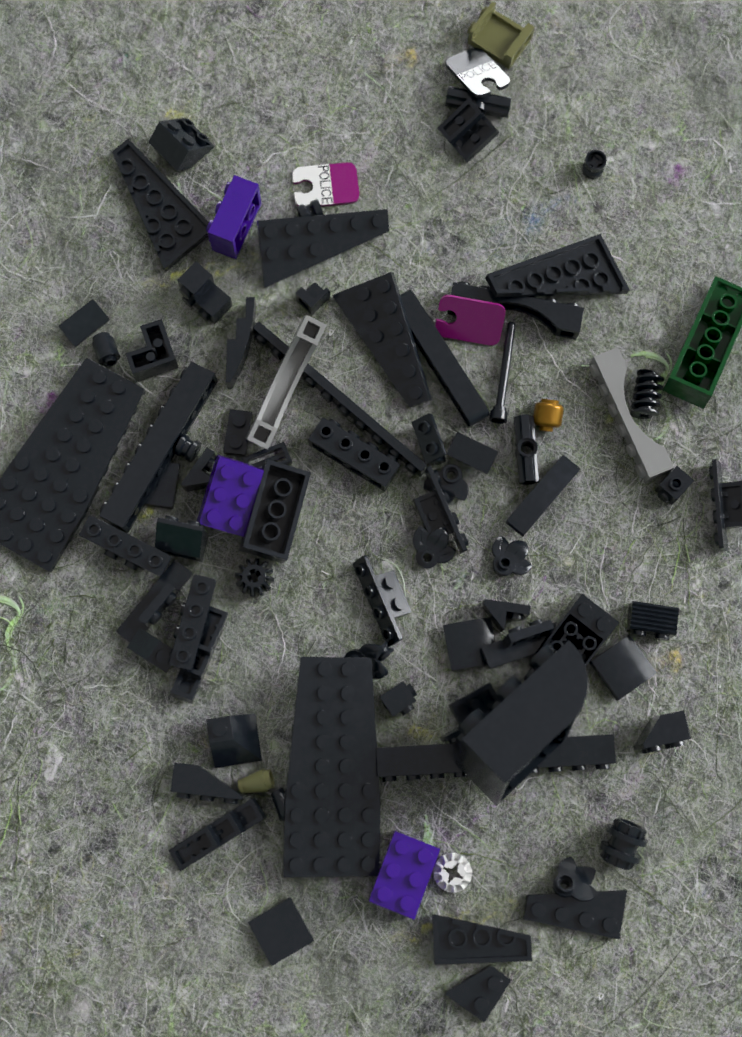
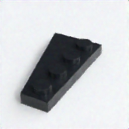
M627 890L597 891V897L585 902L578 901L572 896L563 898L556 893L527 894L523 919L620 939Z
M432 914L434 965L532 961L531 935Z

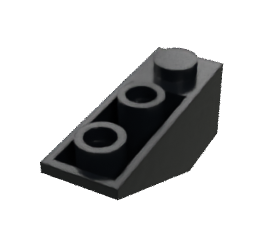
M174 762L170 792H176V797L190 799L191 794L200 795V800L213 802L214 797L224 798L223 803L238 804V800H244L243 795L202 766Z

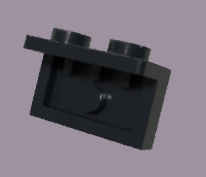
M428 413L412 421L411 423L426 464L439 465L446 462L444 457L446 456V451L433 415Z

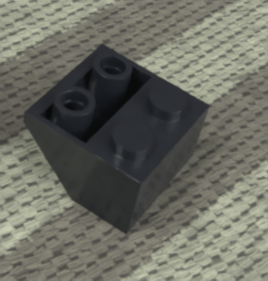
M186 117L159 121L148 141L176 171L190 169L214 148L209 138L204 133H201L194 126V123Z
M166 515L165 518L158 517L155 548L171 556L202 562L209 535L199 522L188 520L187 523L179 522V519Z
M685 711L650 718L634 744V751L641 749L642 754L662 750L661 745H664L665 749L684 746V740L691 739Z

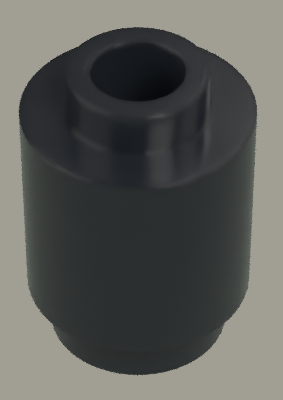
M101 332L93 337L92 346L99 364L105 367L115 365L120 359V354L114 338L108 332Z

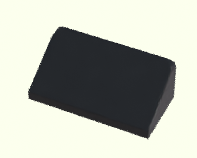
M92 299L61 323L59 328L68 340L77 347L110 319L96 301Z

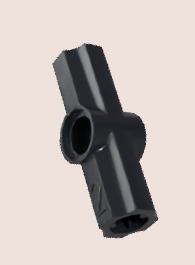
M449 86L445 106L459 108L470 98L484 115L490 114L508 118L512 98L493 94L483 98H476L467 89Z
M529 414L515 416V456L517 458L519 484L532 485L539 483L538 445L535 438L534 416ZM521 447H530L532 453H523Z

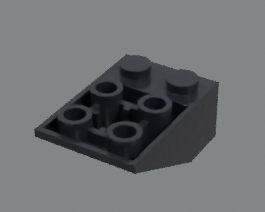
M577 593L562 612L554 625V629L548 634L539 650L550 644L558 651L570 640L580 653L586 667L619 622L584 594Z

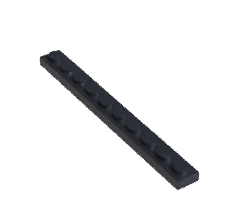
M258 321L253 326L254 339L260 345L268 346L275 358L278 360L283 359L289 346ZM307 363L302 376L304 377V382L312 389L316 387L321 392L320 395L328 403L332 401L337 405V410L343 416L351 417L354 420V425L359 430H366L371 434L370 438L377 445L385 446L388 449V454L406 464L404 467L412 475L417 474L421 477L425 473L426 463Z

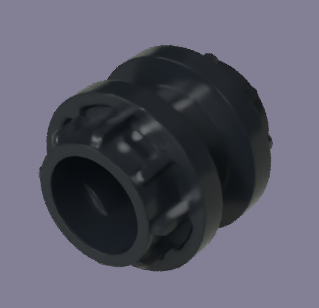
M623 818L614 819L613 824H608L606 831L611 834L609 842L601 841L599 846L603 850L601 857L605 862L624 870L633 869L634 864H640L642 858L636 853L638 846L646 847L648 840L645 838L646 830Z

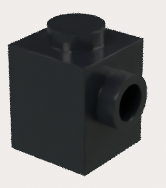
M676 466L655 491L663 502H669L672 505L695 480Z
M402 681L381 695L379 699L393 718L399 713L404 716L414 709L413 704L416 702L414 697L417 696V693L410 683L406 685Z

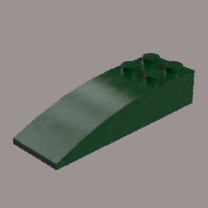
M717 276L714 277L662 391L702 409L705 408L712 397L742 327V287Z

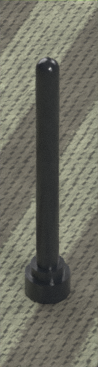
M512 321L507 324L496 405L490 410L489 421L497 424L506 423L508 412L504 406L516 324Z

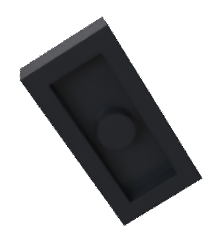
M230 409L223 449L224 454L241 457L247 455L249 441L245 438L251 428L252 412Z

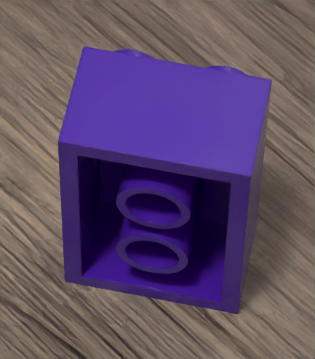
M234 175L232 181L227 182L224 189L225 196L222 201L218 202L215 209L216 216L214 220L209 221L206 231L208 232L212 251L237 259L262 203L259 184Z
M217 455L197 522L200 525L244 537L264 470Z
M394 831L370 893L369 902L415 920L440 849Z

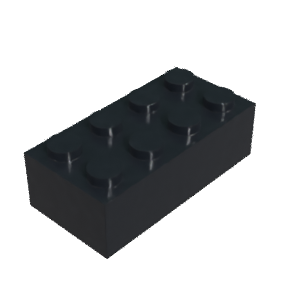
M267 459L262 464L264 473L238 551L284 563L288 560L311 472Z

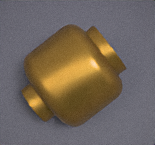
M541 399V402L536 403L534 407V424L540 426V431L553 432V428H558L562 425L563 406L559 405L557 400Z

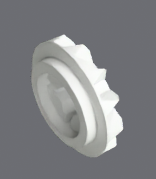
M448 853L437 860L433 874L437 885L441 889L455 893L464 890L470 883L472 869L469 861L464 856L457 853ZM458 863L457 872L462 878L453 877L448 883L449 874L443 868L452 869Z

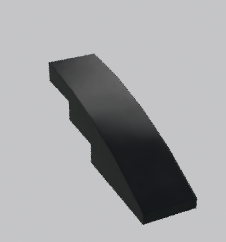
M246 297V317L236 319V339H227L226 384L228 389H233L250 349L256 316L255 297Z
M562 455L505 523L523 537L581 468Z
M210 606L193 669L179 668V674L170 691V696L191 704L193 703L220 638L228 612Z
M253 797L168 851L178 869L182 871L267 817L256 798Z

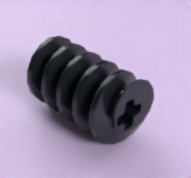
M640 369L637 371L638 377L635 379L637 385L634 387V402L631 404L633 410L630 412V415L637 419H649L652 416H658L660 413L654 408L661 406V403L655 401V399L662 398V395L656 391L663 390V386L657 383L664 382L665 378L653 370Z

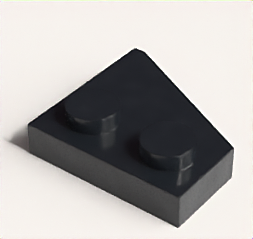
M488 965L477 974L446 990L445 995L485 1023L511 982V979L492 965Z

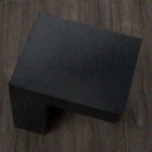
M313 283L307 290L301 287L295 293L296 301L311 315L330 299V290L327 287L323 290L317 283Z

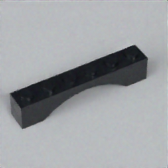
M464 281L453 282L451 295L499 303L504 306L505 310L527 314L540 321L555 336L576 340L580 333L584 307H579L576 303L564 304L557 302L555 299L546 298L543 300L535 296L494 297L489 286L477 287ZM447 311V315L456 316L453 311Z

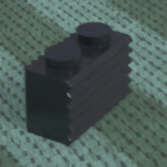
M632 601L629 603L626 631H631L632 635L636 637H646V634L655 635L657 640L668 641L669 638L677 634L679 608Z

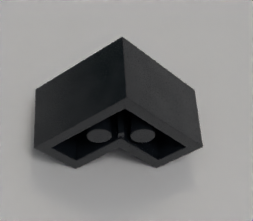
M197 261L177 280L180 287L179 291L183 296L182 300L189 307L194 306L198 309V314L205 321L210 320L216 324L233 306L231 298L215 285L212 274Z
M162 319L140 326L147 346L125 353L136 382L178 369L179 367Z

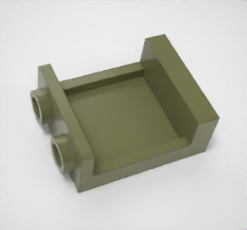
M492 1L488 7L485 6L482 9L478 21L470 25L467 31L469 34L468 44L474 48L482 49L490 58L510 69L532 40L535 26L527 23L523 28L496 11V3Z

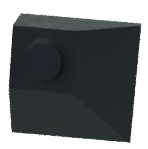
M255 713L206 719L209 744L215 768L262 761Z

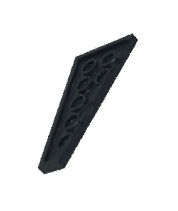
M128 138L114 149L112 154L163 268L167 272L208 237L206 230L209 221Z
M388 209L257 221L264 288L389 232Z
M601 234L487 274L485 277L494 297L627 294L630 291Z
M389 272L333 294V298L407 405L414 407L431 401L430 391L394 273Z

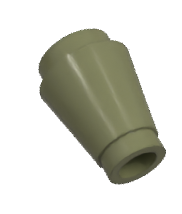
M263 768L238 780L240 793L269 792L270 789L275 788L272 771Z

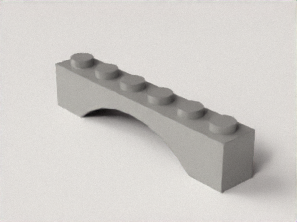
M308 315L303 316L245 438L246 440L265 449L269 448L289 400L327 326L326 324Z
M617 347L594 356L589 366L590 372L594 378H597L600 384L598 386L599 392L603 398H606L609 404V414L611 417H615L617 421V431L621 437H624L627 443L626 450L628 455L634 458L638 476L643 478L646 483L669 474L674 469V466L666 448L645 435L629 413L624 394L627 365L619 348Z

